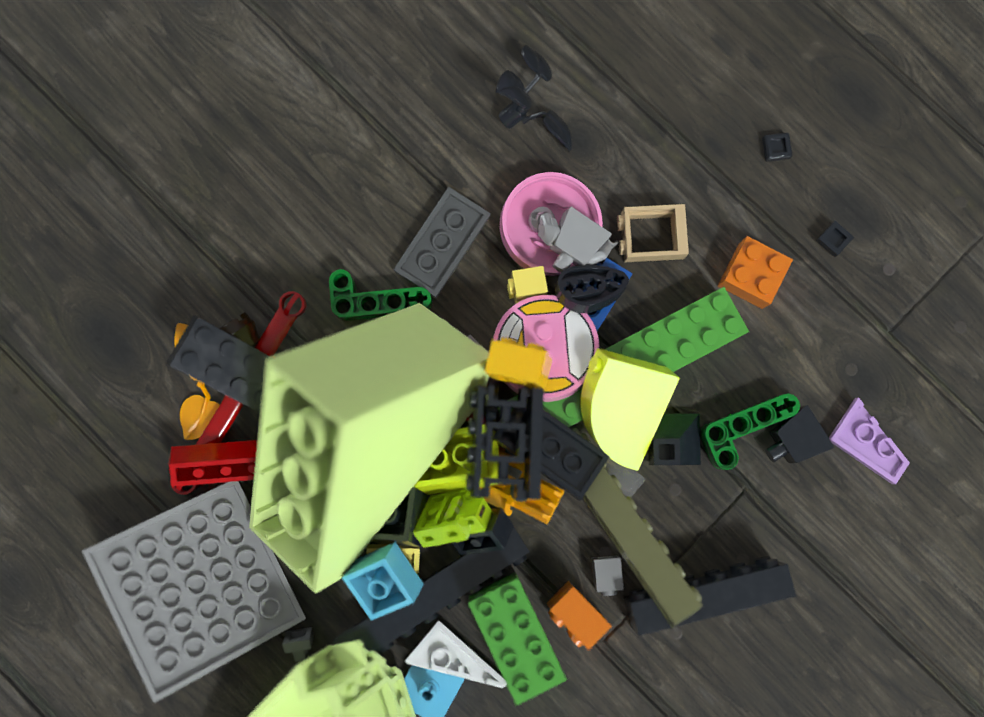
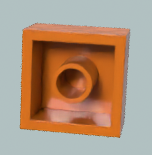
M747 236L739 243L718 287H725L726 291L763 309L772 303L793 259Z
M569 581L547 602L550 609L548 611L549 617L560 628L563 625L568 628L566 632L569 634V638L579 648L584 645L589 650L612 627L601 613Z

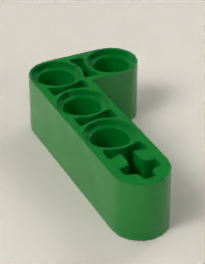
M335 270L329 277L331 308L333 313L343 321L380 318L407 308L405 296H408L410 301H413L409 302L410 306L417 304L415 301L418 300V296L423 295L425 299L423 306L429 310L432 307L431 295L423 287L356 293L355 281L346 270ZM344 277L349 280L345 288H337L336 284L340 278ZM394 297L402 300V304L396 309L389 307V301ZM367 300L376 301V307L372 311H365L363 308ZM344 302L350 303L351 307L347 313H339L340 304Z
M792 394L779 395L704 425L700 430V439L712 466L720 470L734 468L738 463L739 457L732 440L796 415L800 409L798 398ZM787 402L788 407L785 410L775 411L774 407L781 406ZM758 409H762L766 414L764 422H760L757 419L756 413ZM735 418L740 419L743 425L739 432L733 428V420ZM712 427H715L719 432V438L716 441L711 440L709 437V430ZM722 451H725L729 456V461L726 465H722L719 461V454Z

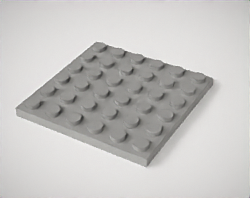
M238 481L227 482L82 551L154 703L306 619L273 551L249 528L251 506Z

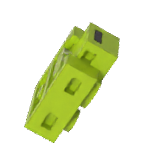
M466 488L431 495L415 526L413 534L423 548L467 540L470 534L485 532L493 512L483 497H470V491H466Z

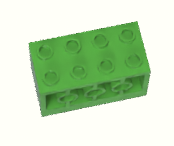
M516 572L483 587L473 595L469 594L468 604L516 705L566 681L562 667Z

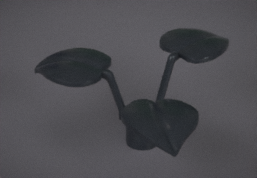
M525 45L522 48V56L529 68L535 72V77L525 88L520 78L510 70H506L500 76L496 93L508 97L513 102L499 112V118L507 128L511 129L520 121L525 124L530 120L541 117L547 129L569 152L572 148L571 134L567 124L557 113L549 110L547 113L543 111L527 116V112L532 106V100L528 92L540 77L547 82L550 81L552 71L548 62L538 52Z

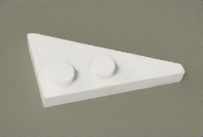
M440 621L435 623L404 661L409 665L499 688L507 685L505 680Z

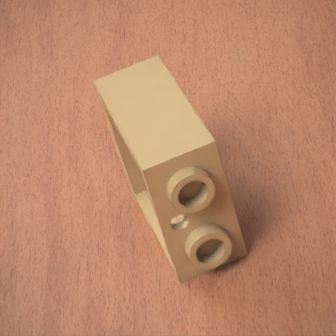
M685 204L624 207L621 215H618V231L622 230V240H619V254L624 255V262L680 260L689 254ZM671 217L673 251L632 253L630 219Z

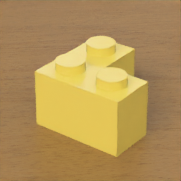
M539 266L512 271L511 279H508L507 284L509 299L514 298V302L517 304L529 297L547 295L548 289L544 267Z

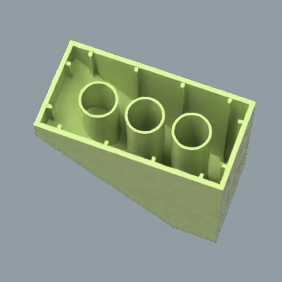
M418 303L268 358L266 362L249 528L315 593L341 579L372 540L373 536L384 525V522L388 520L407 496L410 489L414 487L442 449L452 439L455 432L463 425L466 418L473 412V408L469 407L470 392L474 391L475 386L487 385L489 375L485 373L489 352L455 329L446 320L441 319L425 306Z

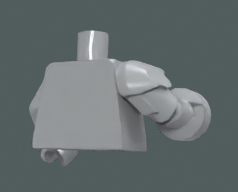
M538 207L529 215L528 222L531 229L538 233V236L546 245L550 246L552 251L558 254L552 266L561 273L569 268L571 264L575 266L594 265L605 260L612 248L618 244L617 240L614 242L609 240L611 236L609 231L573 207L564 211L559 225L553 212L547 207Z

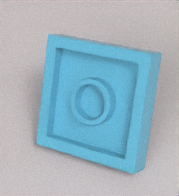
M411 665L404 680L414 712L421 717H444L464 678Z

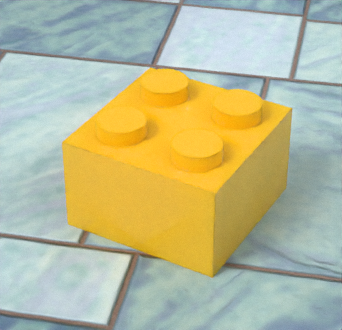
M501 337L500 341L492 340L485 373L494 380L530 388H543L545 391L553 359L544 350V346L528 343L527 347L517 344L516 340Z

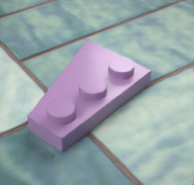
M855 398L829 439L834 445L886 481L896 484L909 465V461L891 438H888L878 426L879 423L874 416L867 412L860 398Z

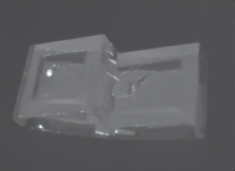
M611 458L606 462L607 466L605 469L610 476L614 474L622 486L620 490L625 497H632L646 480L637 471L626 468Z

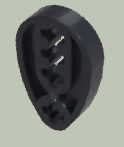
M598 265L573 266L565 269L560 274L555 287L557 299L565 308L576 313H590L601 310L618 300L625 292L629 278L623 271Z

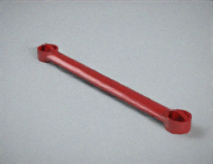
M290 291L280 297L279 308L256 344L255 348L270 357L274 356L296 318L301 316L306 310V300L301 294ZM291 295H293L290 301L288 302L286 308L284 309L285 300ZM300 298L302 307L299 312L289 314L296 300ZM225 395L195 445L221 443L244 404ZM171 483L172 489L181 495L189 494L199 486L197 484L193 485L189 490H183V486H172Z

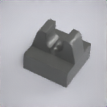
M308 627L286 631L283 641L284 653L293 652L295 662L307 659L306 653H308V649H311L314 639L313 628Z

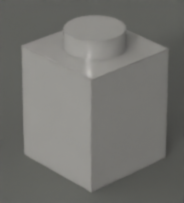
M617 555L592 557L594 589L597 592H601L602 596L617 595V590H624L621 558Z

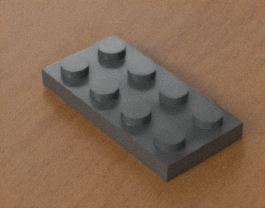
M448 187L393 269L394 272L417 287L427 289L431 296L437 298L491 217V213Z

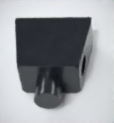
M805 405L800 406L796 415L783 420L770 432L775 444L765 449V452L772 462L785 457L788 463H798L834 448V445L809 406Z

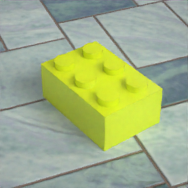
M468 427L458 429L452 439L414 485V488L428 495L466 488V476L471 474V463H467L468 446L472 447V435H468ZM492 429V438H493L494 435L496 434V431H494V430ZM492 439L491 456H499V444ZM481 450L480 487H482V478H497L498 462L483 461V450Z

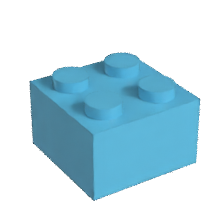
M396 542L356 559L342 577L371 620L414 603L424 585Z

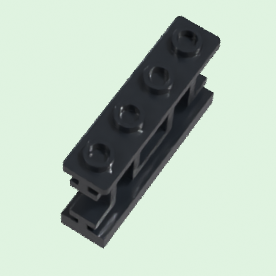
M478 385L474 387V391L470 392L469 407L473 408V419H469L468 435H472V447L468 446L467 463H471V474L466 476V491H470V497L490 498V484H513L514 498L540 500L543 388H519L517 401L494 400V386ZM484 395H486L485 406L500 407L499 422H485L484 433H482ZM527 397L525 435V424L510 423L511 408L526 407ZM492 428L516 430L515 457L491 456ZM481 450H483V461L498 462L497 478H482V489H480ZM525 452L523 490V479H508L509 462L524 463Z

